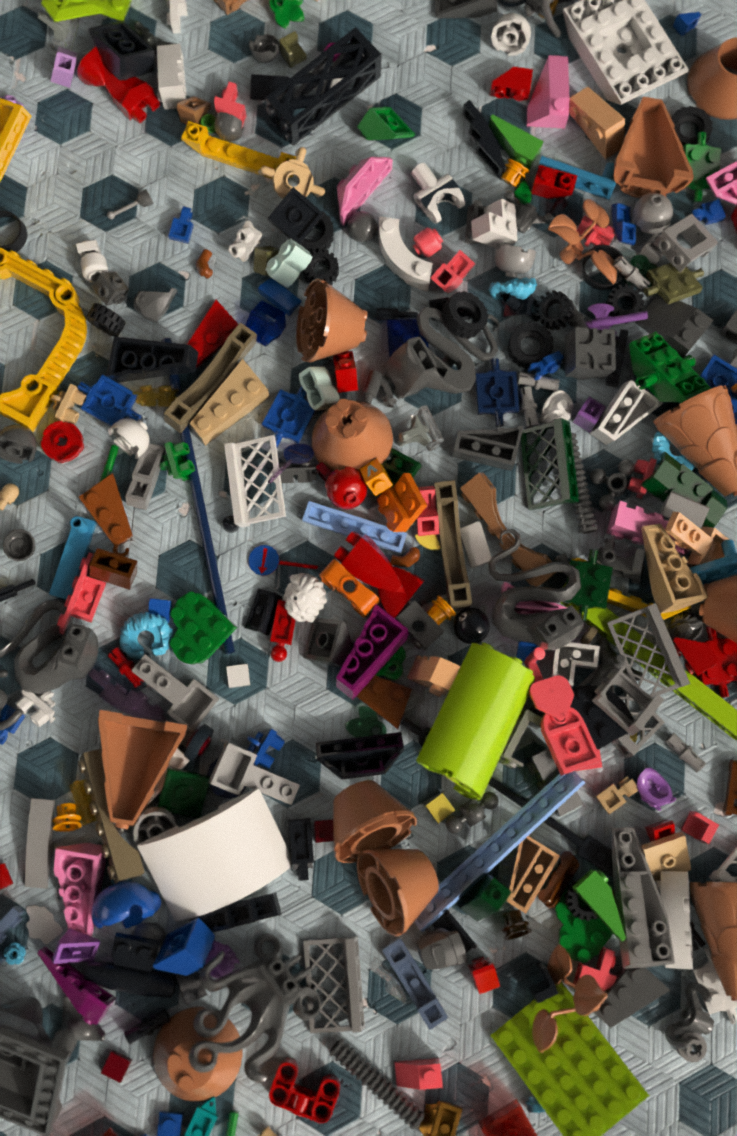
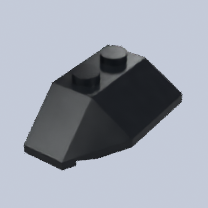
M401 732L316 742L317 761L341 780L386 774L404 751Z

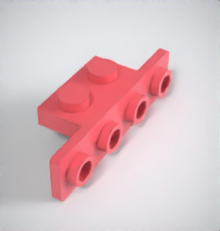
M89 552L87 558L83 557L79 567L82 570L79 577L75 576L72 588H74L73 594L68 595L64 607H67L65 614H60L57 626H60V634L64 635L71 616L92 623L106 586V582L87 576L93 553Z

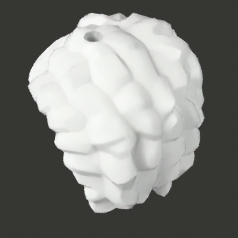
M308 573L293 574L290 576L291 582L287 585L283 597L286 602L285 609L298 622H313L317 618L319 611L324 609V604L327 602L323 582L319 581L316 576Z

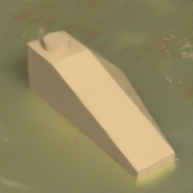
M661 524L643 526L641 530L651 590L660 614L677 611L707 599L708 597L697 573L693 574L686 564L688 562L687 559L681 557L676 551L674 541Z

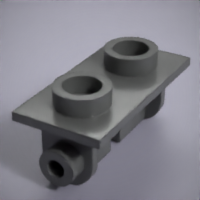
M475 200L471 206H468L465 243L483 244L472 239L471 221L484 215V207H486L479 200Z
M311 461L299 465H291L290 462L279 463L281 483H294V475L298 476V483L316 480V472H312V469H316V464H311Z

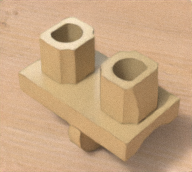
M73 384L69 385L66 392L61 390L58 396L51 395L50 400L55 402L52 409L57 411L55 418L59 421L76 424L80 414L72 409L75 404L82 406L87 396L80 392Z

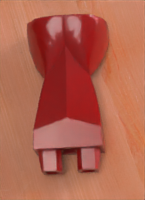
M96 46L80 61L77 68L78 79L86 85L105 86L114 103L129 120L133 118L141 124L147 117L142 109L147 106L151 111H155L160 106L159 100L154 95V89L147 82L137 77L119 80L110 72Z
M353 530L346 538V541L353 546V549L349 552L346 548L340 546L334 556L352 576L378 588L379 597L384 609L395 618L425 580L407 570L393 567L366 534L362 536Z

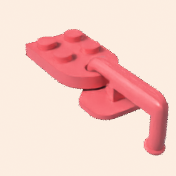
M536 647L524 661L525 666L533 671V676L535 677V682L531 685L529 693L535 707L545 713L541 720V732L560 775L562 776L599 763L602 759L582 716L574 708L570 707L574 693L568 680L559 675L547 679L543 678L536 661L545 657V651L541 647Z

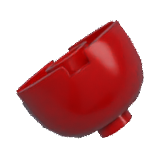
M345 467V469L340 471L338 469L333 471L325 482L326 494L331 503L338 508L347 510L358 507L367 495V484L361 472L353 467Z

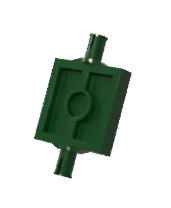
M589 549L588 561L570 560V565L579 570L581 588L572 599L563 601V603L574 604L580 607L579 615L582 618V613H584L583 621H586L588 609L606 610L613 567L596 563L598 550L594 551V556L592 557L593 549Z

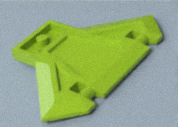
M42 0L41 5L54 22L95 14H102L119 21H124L133 0Z

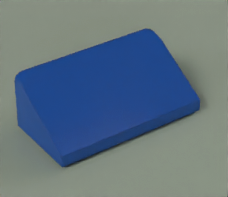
M273 278L268 279L258 287L260 295L289 317L302 303V300Z

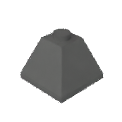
M316 618L312 622L303 658L342 668L354 647L346 623L339 620Z

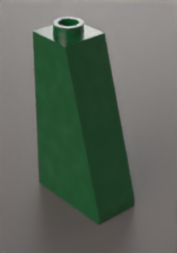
M486 874L477 882L460 906V909L478 922L498 912L512 891L489 874Z

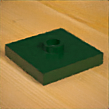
M168 766L157 807L165 808L173 814L196 819L200 818L210 776Z

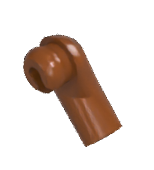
M204 249L196 262V267L199 275L208 279L213 274V270L208 265L212 252Z
M411 547L404 556L392 554L391 564L406 568L411 567L419 560L420 551L416 547Z

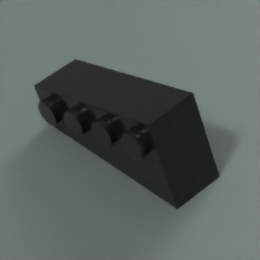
M114 336L106 376L119 383L192 373L196 370L199 352L192 346L185 344Z

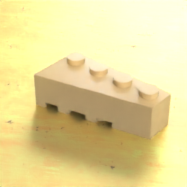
M242 359L190 422L192 430L206 446L269 398L268 389Z

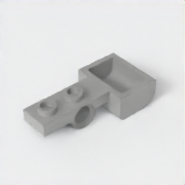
M146 654L132 669L134 674L173 704L167 714L180 724L187 725V729L191 733L194 732L219 700L217 696L195 679L186 687Z
M225 742L208 783L239 796L244 786L251 789L259 787L261 793L292 805L299 789V784L254 766L256 754Z

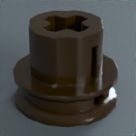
M513 910L502 915L505 924L502 932L505 933V940L517 939L531 933V928H528L529 922L523 920L520 910Z

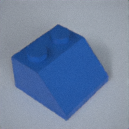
M199 917L166 935L153 967L157 970L185 976L195 971L199 972L206 964V958L212 949V943L216 935Z

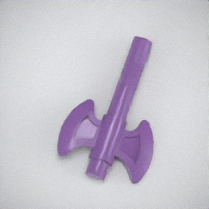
M598 303L588 307V311L594 313L596 319L586 321L589 329H610V326L648 319L647 311L611 317L608 314L614 310V307Z

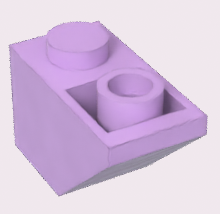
M58 47L51 82L70 88L77 59L76 52Z

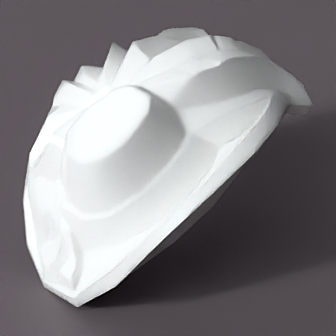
M562 390L553 392L544 403L542 416L539 421L545 424L554 422V419L558 418L568 421L573 410V401L570 396Z

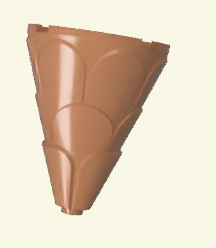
M643 96L629 124V130L614 163L615 183L620 185V190L635 198H641L648 193H659L664 196L673 191L678 193L693 180L692 168L674 129L675 125L661 99Z
M726 385L717 386L682 402L672 411L668 410L653 421L657 429L722 495L728 496L733 494L734 497L737 496V425L735 424L732 402Z
M100 710L98 723L106 778L104 786L110 822L116 823L115 827L128 829L129 825L134 826L154 794L153 789L169 766V761L184 738L187 725L167 721L165 723L125 716L122 713Z
M690 882V898L699 918L701 930L711 951V960L726 996H731V1001H737V883Z

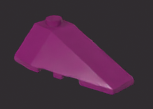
M47 947L40 949L37 954L77 1012L82 1015V1020L90 1025H97L114 1003L116 997L101 986L84 980V974L69 963L53 964L54 952Z

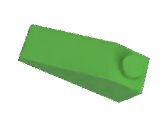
M492 114L489 127L495 138L511 159L530 170L541 152L544 141Z
M590 869L572 888L615 937L623 942L626 937L611 887L607 884L609 880L600 870L596 872Z

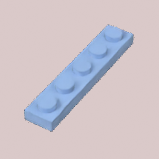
M311 501L308 502L302 522L347 537L353 530L362 536L366 534L378 547L401 554L407 536L406 532H393L387 526Z

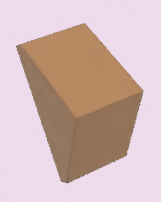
M195 96L177 104L180 121L186 125L188 121L200 125L202 117L208 113L211 107V103Z

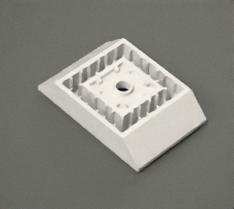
M581 0L563 9L568 37L608 101L621 105L689 71L645 0ZM623 48L626 50V53H619L617 49Z

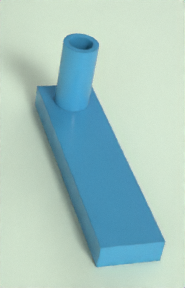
M544 156L541 157L539 165L577 175L576 189L610 200L616 185L613 180L614 163L608 162L605 165L602 176Z
M79 516L73 517L70 521L72 528L49 595L64 600L67 599L68 595L73 594V581L75 576L79 577L81 570L79 567L83 557H86L97 525L96 521Z
M727 539L721 543L724 553L723 558L689 568L693 574L697 573L703 585L737 574V551L733 540Z

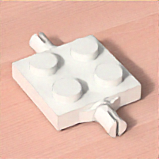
M706 947L704 950L708 962L703 966L692 969L697 983L704 985L712 996L710 1002L704 1001L705 1007L709 1014L727 1011L730 1024H735V1022L737 1023V1013L735 1010L737 1008V1001H731V996H726L711 960V951Z

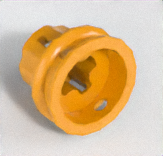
M508 158V163L505 164L507 169L501 179L509 185L516 187L520 179H525V174L530 171L515 160Z
M439 595L436 601L432 600L433 606L426 612L438 625L446 619L451 621V617L456 616L453 608Z
M63 803L56 807L57 817L53 818L52 821L55 824L53 826L54 831L69 832L82 827L80 823L81 816L77 815L76 804Z

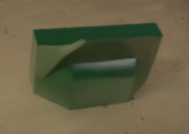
M391 448L389 456L382 464L393 486L403 473H410L414 477L422 467L420 462Z

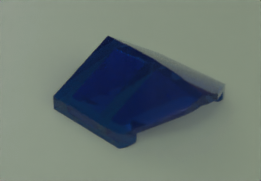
M261 300L250 312L245 326L257 334L256 342L266 347L269 343L279 338L286 328L285 312Z

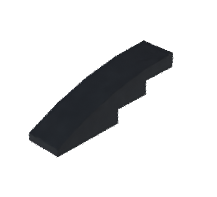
M468 100L463 105L462 115L470 123L469 134L477 142L475 152L501 179L505 171V164L500 148L484 117L474 104Z
M274 892L231 903L215 911L190 918L189 922L199 917L214 933L281 915L277 893Z

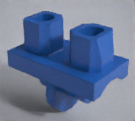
M271 728L262 743L260 740L264 734L259 731L255 738L247 737V740L252 742L247 749L248 751L253 753L255 748L259 746L254 762L256 766L259 764L270 768L275 758L266 754V750L270 745L280 751L285 743L277 735V732Z

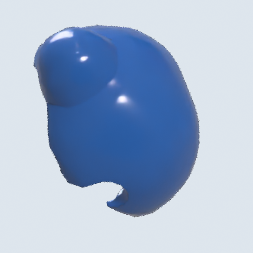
M126 880L115 883L105 888L95 899L91 912L92 922L99 929L122 921L125 929L139 925L147 917L153 916L161 907V898L155 891L148 890L144 885L135 881Z

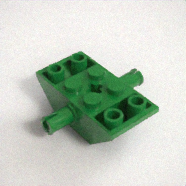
M657 332L641 337L629 344L633 374L637 377L636 386H640L639 389L641 390L648 388L660 402H684L711 389L706 381L692 369L696 363L695 358H692V355L681 358L678 352Z

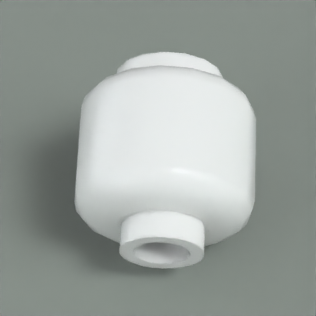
M91 252L81 258L82 275L87 281L95 283L101 273L108 272L107 262L102 254Z

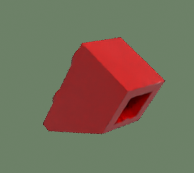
M512 67L492 81L490 96L509 98L516 101H528L533 69Z
M539 165L531 194L547 199L570 196L573 193L577 175Z
M345 351L333 355L338 393L358 391L353 351Z
M678 637L673 639L676 652L679 657L683 655L687 662L684 665L691 675L695 673L698 677L720 663L707 643Z
M480 956L471 960L472 964H469L468 967L479 995L500 987L494 964L489 957L484 958V956Z

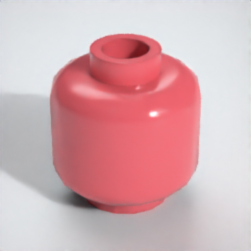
M427 227L414 236L416 244L413 245V248L419 256L423 254L424 257L429 258L441 250L443 240L435 228Z

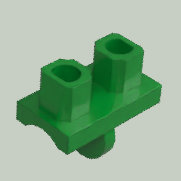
M172 442L165 443L167 455L163 456L164 462L160 464V469L167 470L168 475H173L174 479L189 480L188 475L195 471L193 462L191 460L184 461L183 459L184 455L190 453L189 445L185 442L176 444Z

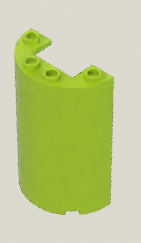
M484 642L481 645L471 644L416 759V762L428 771L449 778L455 783L454 790L465 798L473 800L482 799L528 698L529 689L535 682L533 671L521 665L522 661L513 656L508 657Z

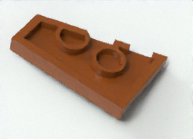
M113 473L79 496L114 546L116 544L120 546L133 537Z
M374 676L356 697L398 730L412 689Z

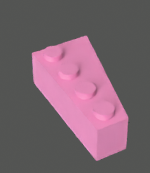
M619 501L611 510L606 534H610L611 537L615 535V539L618 540L626 538L632 540L631 542L634 544L644 545L641 528L647 525L661 524L665 529L668 521L664 520L665 517L662 514L656 512L646 514L644 513V508L638 506L628 508L626 507V502ZM668 534V535L671 537V539L674 541L675 538L672 537L670 534ZM675 544V549L679 555H685L690 552V550Z

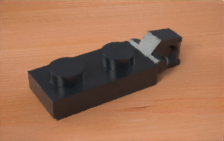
M621 329L619 336H615L616 370L606 377V386L618 388L628 330Z
M310 818L288 820L292 869L297 870L298 881L309 880L308 868H313L312 862H314Z

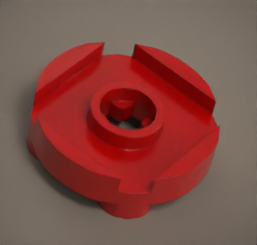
M57 421L47 426L44 430L41 447L50 459L58 463L72 461L79 456L84 449V439L77 426L70 422ZM61 437L68 440L64 446L57 445L60 443L59 438Z

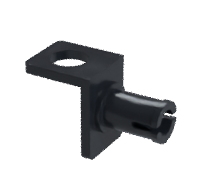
M504 292L501 295L500 300L505 304V317L527 315L533 321H538V318L532 313L531 309L532 304L538 307L536 304L538 300L529 295L526 299L522 300L517 299L510 293L506 294Z

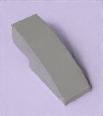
M149 443L147 450L139 457L132 473V482L125 496L128 506L147 510L159 476L160 464L163 462L166 450L165 447Z

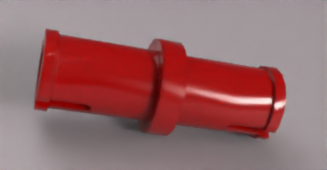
M119 648L112 650L113 654L109 653L108 657L119 668L120 674L125 675L135 688L142 684L141 681H144L132 672L135 663L132 660L129 661Z

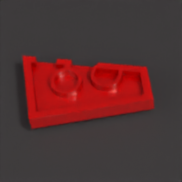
M217 299L187 343V345L192 346L199 352L196 368L220 350L229 335L239 325Z

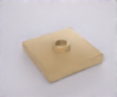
M682 831L641 845L655 882L661 880V871L687 872L691 870L686 837Z

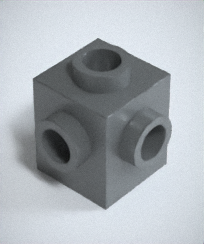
M115 271L101 273L92 287L106 306L122 303L129 291V288Z

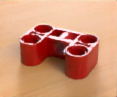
M289 1057L281 1060L270 1088V1102L297 1116L308 1118L317 1123H326L332 1116L339 1096L340 1081L338 1077L334 1074L325 1075L320 1081L317 1092L295 1084L298 1073V1063L296 1060ZM287 1065L291 1066L294 1069V1073L289 1076L285 1075L282 1072V1068ZM332 1082L335 1084L336 1089L328 1092L324 1089V1085ZM282 1088L286 1095L278 1098L275 1096L274 1090ZM325 1105L328 1111L325 1114H319L316 1111V1107Z

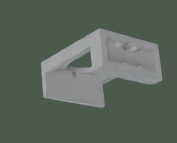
M690 214L664 230L654 242V245L681 273L690 262L700 256L702 258L707 256L719 242L693 214ZM681 233L693 248L687 249L682 247L677 242L676 236Z
M624 664L619 669L613 668L606 676L609 680L606 684L602 682L594 692L597 695L592 701L633 736L644 727L665 699L659 694L651 698L623 673L627 667ZM611 685L620 687L643 707L633 721L607 699L606 692Z
M529 710L520 713L500 757L502 759L501 764L510 769L523 767V763L511 756L527 725L535 730L540 729L542 717Z

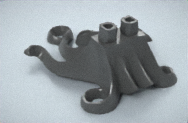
M261 934L255 940L254 950L259 960L248 966L239 968L218 979H212L210 977L211 971L221 963L225 952L221 951L202 968L200 973L202 986L211 992L228 988L229 995L219 1012L205 1008L197 1013L193 1025L195 1031L201 1037L212 1038L219 1034L224 1028L232 1008L239 1003L246 1004L252 1014L248 1028L239 1038L224 1043L213 1041H199L195 1043L189 1050L188 1055L189 1063L194 1070L200 1073L211 1071L217 1063L219 1053L238 1052L251 1045L265 1033L269 1036L267 1042L260 1050L247 1059L244 1071L252 1081H266L268 1075L259 1073L257 1068L270 1059L280 1047L290 1005H293L295 1014L302 1020L314 1019L319 1014L321 1008L319 995L312 988L300 985L302 979L312 971V968L308 967L298 973H292L291 970L298 963L301 955H294L284 961L283 947L280 941L272 934ZM266 941L271 942L274 945V952L265 954L262 950V944ZM304 997L313 999L314 1007L312 1010L307 1011L303 1008L302 1002ZM209 1014L216 1017L217 1020L216 1026L211 1029L206 1028L203 1024L204 1017ZM201 1049H208L211 1052L212 1057L208 1063L199 1061L198 1053Z

